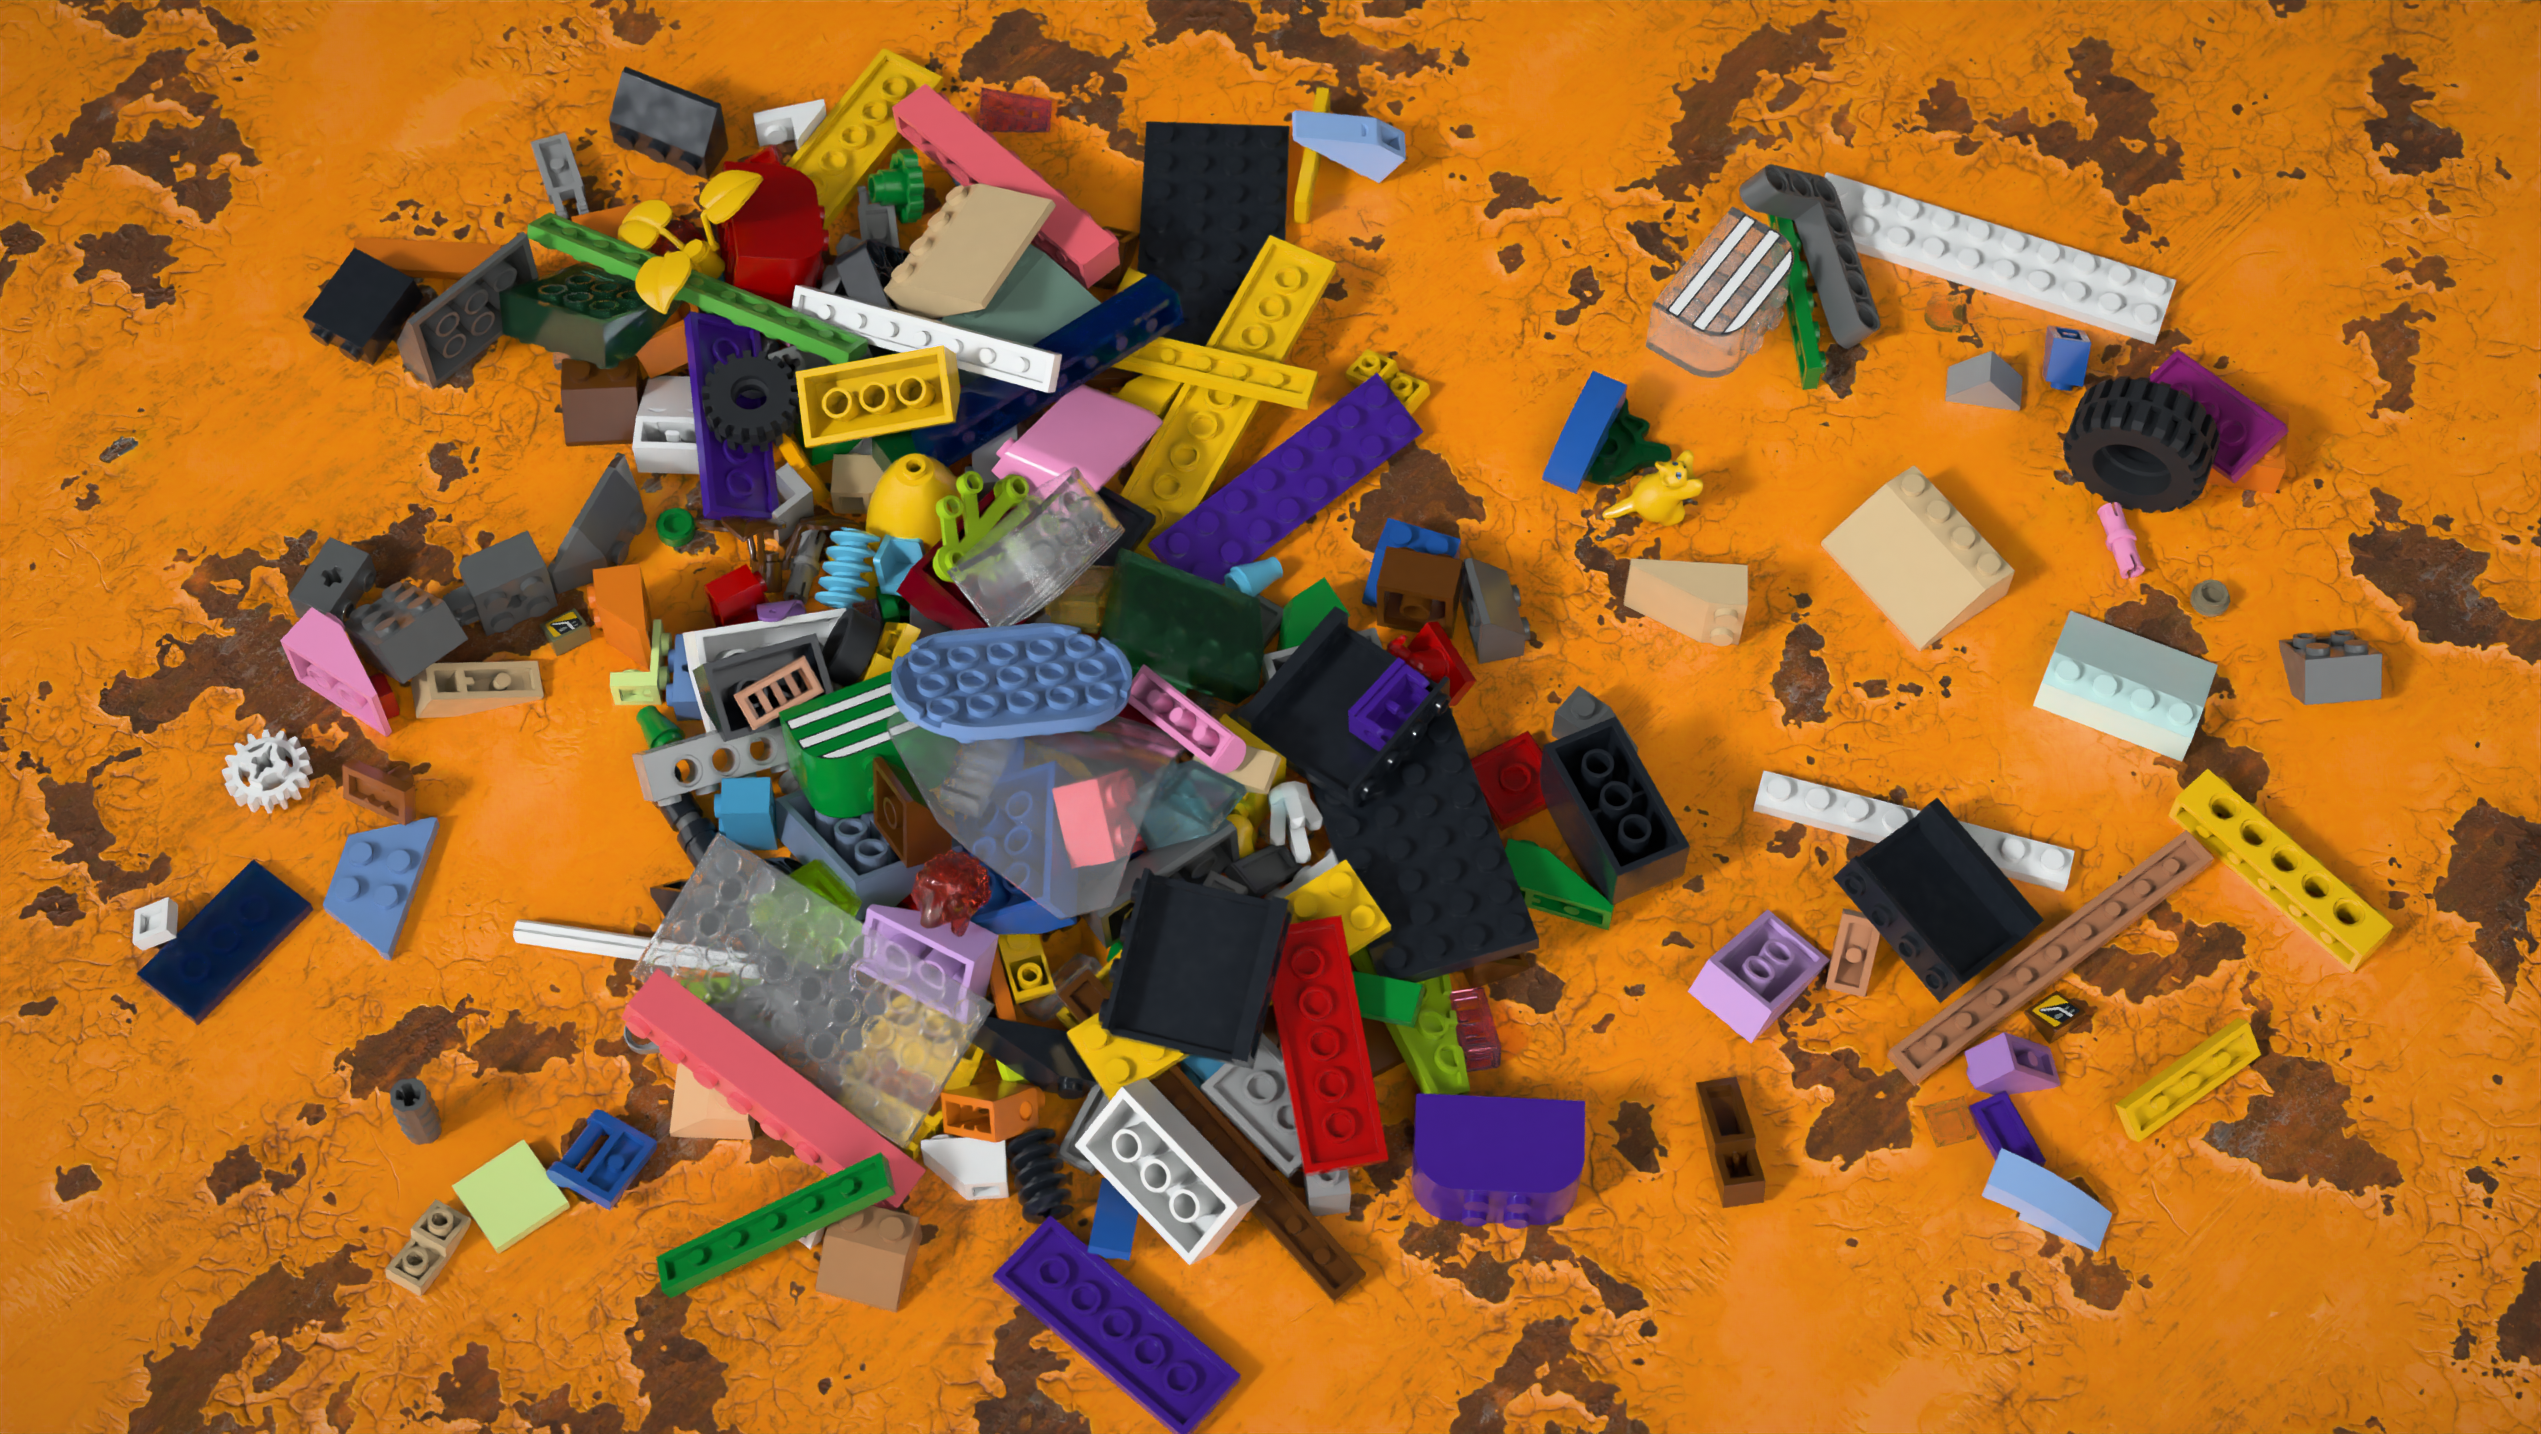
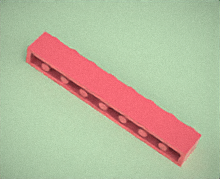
M924 84L892 107L897 131L964 187L982 183L1053 200L1056 204L1055 208L1031 243L1051 257L1086 289L1120 265L1119 242L1109 229L1103 230L1093 221L1091 215L1086 210H1079L1070 203L1063 191L1053 189L1045 182L1043 176L1037 170H1030L1025 166L1014 151H1007L1003 148L991 132L981 130L974 124L972 118L966 112H960L953 107L943 93H936L927 84Z
M657 968L627 1004L622 1019L626 1021L627 1028L634 1035L642 1039L646 1037L660 1047L661 1054L667 1060L674 1064H683L693 1072V1077L699 1084L707 1089H716L727 1098V1103L735 1111L743 1115L748 1113L761 1123V1129L768 1136L775 1140L782 1139L794 1148L795 1155L801 1161L811 1166L817 1165L828 1174L827 1177L881 1152L889 1161L896 1194L873 1204V1206L896 1211L925 1173V1168L661 969Z

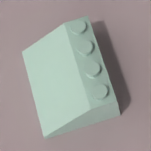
M2070 610L2033 706L2182 762L2194 736L2218 665Z

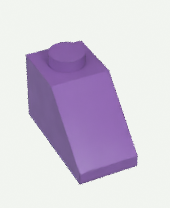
M2004 1032L1964 1051L1968 1063L1967 1075L1976 1090L1992 1095L2006 1091L2008 1095L2052 1089L2061 1085L2051 1049L2041 1044Z

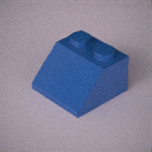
M1388 518L1375 550L1362 603L1377 608V581L1386 546L1395 548L1408 547L1417 552L1433 555L1447 554L1455 559H1459L1461 539Z

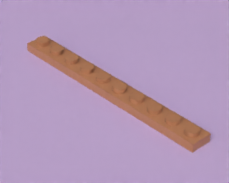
M2185 830L1891 1048L1887 1057L1915 1087L2212 864L2214 857Z

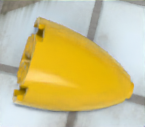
M913 453L897 459L886 469L873 490L867 510L866 532L881 538L880 542L868 543L873 551L877 552L885 534L903 539L920 538L923 541L926 553L942 538L941 522L936 513V504L948 495H955L961 500V494L956 487L957 477L947 466L931 456ZM946 504L947 509L952 513L951 506ZM963 512L959 517L955 518L956 524L963 518Z

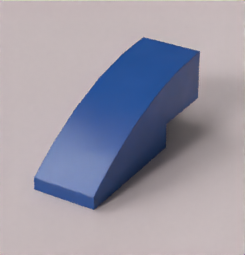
M1595 371L1591 373L1559 436L1542 475V480L1577 494L1608 438L1611 425L1625 402L1626 384Z

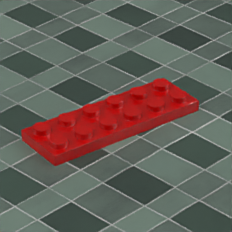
M1339 915L1290 924L1271 1001L1304 1176L1388 1162L1387 1147L1342 917Z

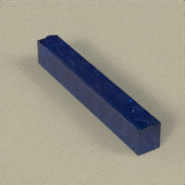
M1152 273L1032 345L1033 347L1062 354L1055 392L1047 393L983 375L961 388L955 423L910 430L915 450L920 454L931 456L949 467L1183 323L1184 318L1179 293Z

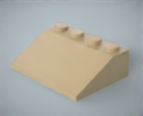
M982 183L955 187L947 194L946 203L941 210L928 221L929 227L922 237L910 246V253L905 261L891 273L892 279L883 291L900 311L928 319L985 309L1047 220L1056 204L1051 199Z
M1915 465L1885 483L1821 541V546L1919 652L2007 595L2015 572Z

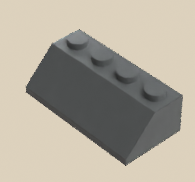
M1211 809L1201 816L1199 814L1191 816L1181 825L1178 831L1169 837L1162 836L1157 838L1148 846L1147 851L1137 858L1125 859L1115 867L1112 874L1101 881L1094 880L1083 887L1080 895L1077 896L1080 915L1103 946L1108 949L1120 941V932L1125 918L1131 919L1135 904L1131 902V891L1135 879H1141L1144 867L1151 869L1154 875L1203 885L1211 870L1222 874L1231 863L1240 860L1236 827L1232 822Z

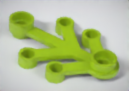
M968 471L959 476L956 481V487L961 494V500L955 495H948L936 504V513L941 522L943 546L936 552L933 559V568L940 579L953 583L964 580L968 577L969 573L992 574L995 578L1002 579L1012 574L1015 570V561L1010 554L1002 552L991 559L970 555L977 547L1012 550L1016 554H1024L1033 549L1035 537L1027 528H1021L1013 533L991 531L1009 508H1014L1027 499L1029 484L1025 478L1015 474L1007 475L998 480L994 486L996 499L979 518L977 493L983 489V479L977 472ZM967 479L972 483L973 488L969 487ZM946 504L951 506L952 513L947 509ZM963 512L965 536L959 542L955 518L959 517ZM1019 536L1023 539L1024 546L1020 543ZM999 561L1003 563L1005 571L1000 567Z

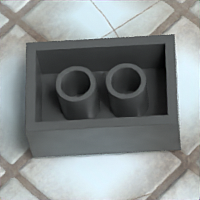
M407 581L392 584L382 592V598L371 605L365 604L356 608L349 615L350 619L343 623L346 633L365 662L402 684L468 640L444 600Z

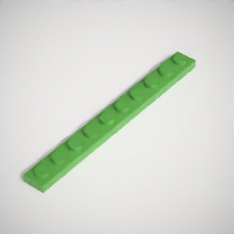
M550 212L528 224V238L541 243L543 247L559 250L573 256L577 261L589 262L604 268L609 274L621 275L633 281L636 280V276L643 264L650 258L658 256ZM693 269L684 286L674 297V300L686 301L698 306L704 312L715 313L728 318L736 325L748 326L763 332L768 338L780 339L795 345L797 349L803 352H812L825 357L833 364L856 361L867 353L868 339Z

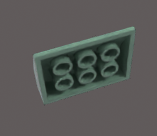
M1029 244L985 309L945 316L940 322L1062 354L1060 371L1079 346L1087 340L1106 318L1109 310L1045 252ZM958 368L961 385L1011 416H1016V419L1023 414L1042 392Z

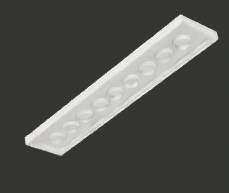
M1826 172L1825 178L1833 184L1838 193L1857 252L2155 345L2176 280Z

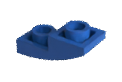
M1102 1178L1088 1253L1098 1254L1108 1259L1119 1258L1129 1260L1138 1211L1106 1178Z

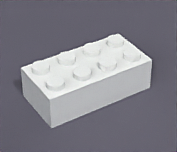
M1147 1078L1122 1086L1075 1144L1083 1155L1189 1265L1212 1255L1261 1197Z

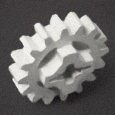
M268 729L263 730L262 738L257 740L250 733L247 735L249 742L247 745L244 746L237 742L234 744L237 751L236 756L226 755L225 760L229 768L222 770L226 780L225 786L230 796H234L237 804L241 807L247 803L251 812L255 813L260 805H262L267 813L270 814L275 804H280L285 810L288 808L287 799L292 797L293 799L300 800L302 798L298 790L299 787H310L307 775L312 774L313 769L309 762L308 752L305 747H301L297 737L294 736L288 740L285 732L282 730L277 733L275 738L270 736ZM286 756L292 759L293 767L288 765V762L285 760ZM243 776L247 777L250 783L249 787L243 783Z

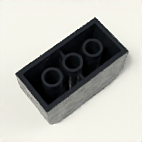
M1616 716L1544 745L1540 767V785L1544 800L1553 821L1591 887L1606 898L1611 905H1615L1684 875L1690 845Z

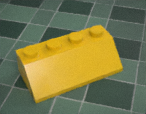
M944 345L796 371L806 448L956 422L961 393L956 353Z

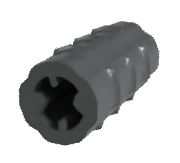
M416 1078L401 1079L395 1083L390 1090V1103L402 1132L414 1144L432 1143L439 1137L442 1129L441 1119L438 1114L439 1110L435 1106L431 1092L421 1080Z

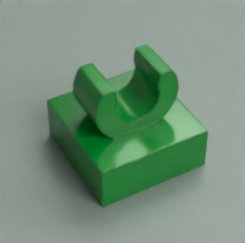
M880 586L875 587L876 608L882 630L886 622L910 624V610L901 608L904 605H910V603L902 596L895 595L894 597V595L881 594Z

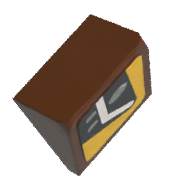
M2055 991L2025 1010L2024 1014L2046 1041L2051 1044L2079 1026L2086 1012L2069 998Z

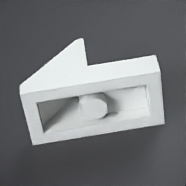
M824 99L753 113L759 147L795 140L798 151L827 116Z

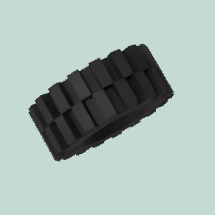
M744 350V357L739 359L736 358L735 353L727 355L728 363L726 365L720 360L714 365L715 374L708 372L705 377L706 386L702 385V402L707 425L711 432H715V437L720 443L727 439L728 448L735 451L739 444L743 445L744 453H752L753 446H760L761 452L768 451V443L772 441L778 447L784 443L782 434L784 433L790 437L794 433L793 423L799 424L800 404L796 377H793V371L788 365L783 368L782 359L774 356L772 361H769L768 352L759 350L758 357H752L751 350ZM749 390L761 391L767 397L766 402L756 409H743L737 405L736 400L741 393Z

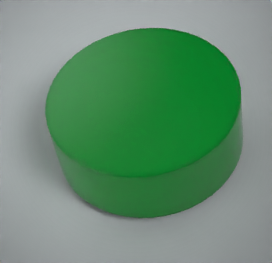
M671 508L664 511L656 522L659 539L667 546H684L694 538L696 533L693 516L682 508Z

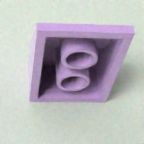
M871 904L867 908L856 969L962 1022L986 996L999 935L961 917Z
M1767 909L1708 959L1688 992L1699 1000L1704 1007L1710 1009L1727 1023L1737 1034L1752 1043L1779 1018L1827 966L1830 959Z

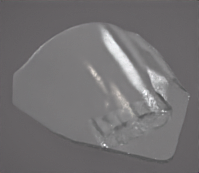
M901 711L893 713L888 718L887 723L889 736L937 823L972 855L1012 883L1059 920L1112 907L1134 843L1155 792L1171 764L1178 757H1182L1187 748L1165 731L1119 716H1115L1111 720L1098 725L1092 731L1055 733L1053 735L1015 737L1013 739L977 740L973 743H961L955 738L928 731L908 721Z

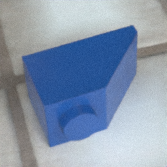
M2047 326L2043 377L2045 381L2051 382L2050 387L2067 391L2073 390V385L2083 387L2091 341L2084 330Z

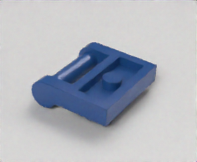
M595 1109L586 1120V1128L560 1162L555 1161L550 1166L546 1175L555 1185L563 1188L568 1187L610 1211L656 1151L657 1140L610 1114ZM601 1135L610 1136L582 1173L575 1170Z

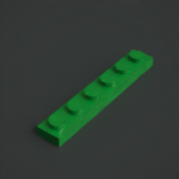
M1767 214L1770 228L1782 235L1774 245L1777 264L1790 248L1793 252L1792 266L1781 280L1802 390L1817 389L1820 375L1826 372V356L1824 351H1819L1817 345L1820 341V328L1818 321L1812 320L1811 313H1813L1814 299L1812 291H1806L1805 283L1807 282L1808 271L1806 261H1800L1799 257L1802 246L1798 231H1794V220Z
M881 1152L657 1256L656 1260L662 1291L669 1298H673L896 1194L888 1159Z

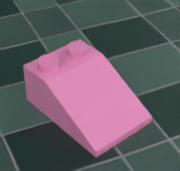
M311 607L280 640L297 680L388 737L392 730L377 692L344 631L345 625L335 615L329 612L324 615Z

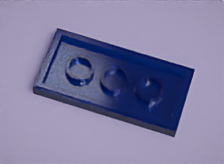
M253 859L137 975L143 983L196 1025H199L314 909L311 903Z

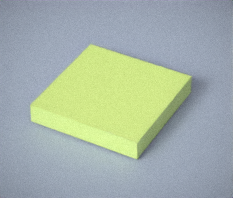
M524 1139L452 1185L455 1193L498 1254L570 1208L567 1199L557 1185L549 1180L546 1175L547 1171Z

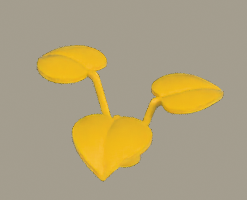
M729 170L718 174L705 186L700 195L699 202L705 208L701 213V219L708 242L694 239L685 245L669 230L664 228L671 221L673 211L662 200L644 201L635 206L626 215L618 230V240L646 251L655 244L659 234H661L681 250L675 252L667 251L664 257H652L640 268L636 276L635 286L638 294L646 304L662 314H667L672 300L688 280L692 269L715 279L721 276L725 269V262L716 253L720 246L715 241L710 221L713 224L722 223L739 211L763 181L761 175L741 170Z

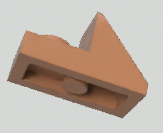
M1843 908L1837 936L1834 938L1825 988L1865 997L1880 932L1862 912Z

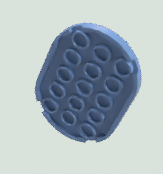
M1032 623L955 630L933 634L912 643L911 651L903 657L898 656L896 658L891 673L892 698L898 709L905 715V718L928 731L955 738L961 743H973L977 740L1013 739L1015 737L1053 735L1055 733L1092 731L1098 725L1114 718L1124 709L1129 701L1132 685L1130 663L1117 646L1103 637L1096 641L1088 635L1081 634V628L1055 623Z

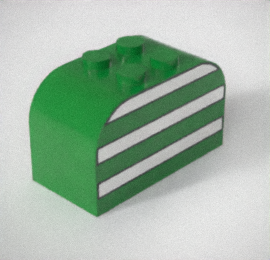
M892 670L778 712L790 771L811 806L825 816L851 818L874 810L873 758L881 756L916 777L926 790L939 786L951 779L960 767L961 753L959 741L955 738L933 733L908 721L895 705L891 694Z

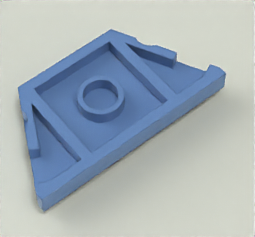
M429 817L412 821L406 826L397 824L349 835L323 902L326 913L339 923H344L349 927L351 933L361 941L365 940L385 960L391 961L440 827L437 818Z

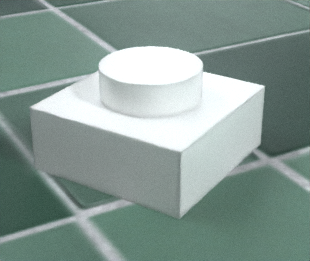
M167 897L135 910L132 943L144 951L176 938L178 904Z

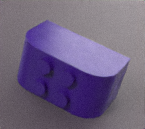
M1416 1094L1411 1183L1417 1202L1426 1212L1442 1220L1461 1221L1462 1224L1470 1227H1480L1486 1223H1503L1508 1228L1521 1229L1528 1225H1544L1555 1222L1565 1216L1573 1207L1577 1198L1585 1159V1101Z

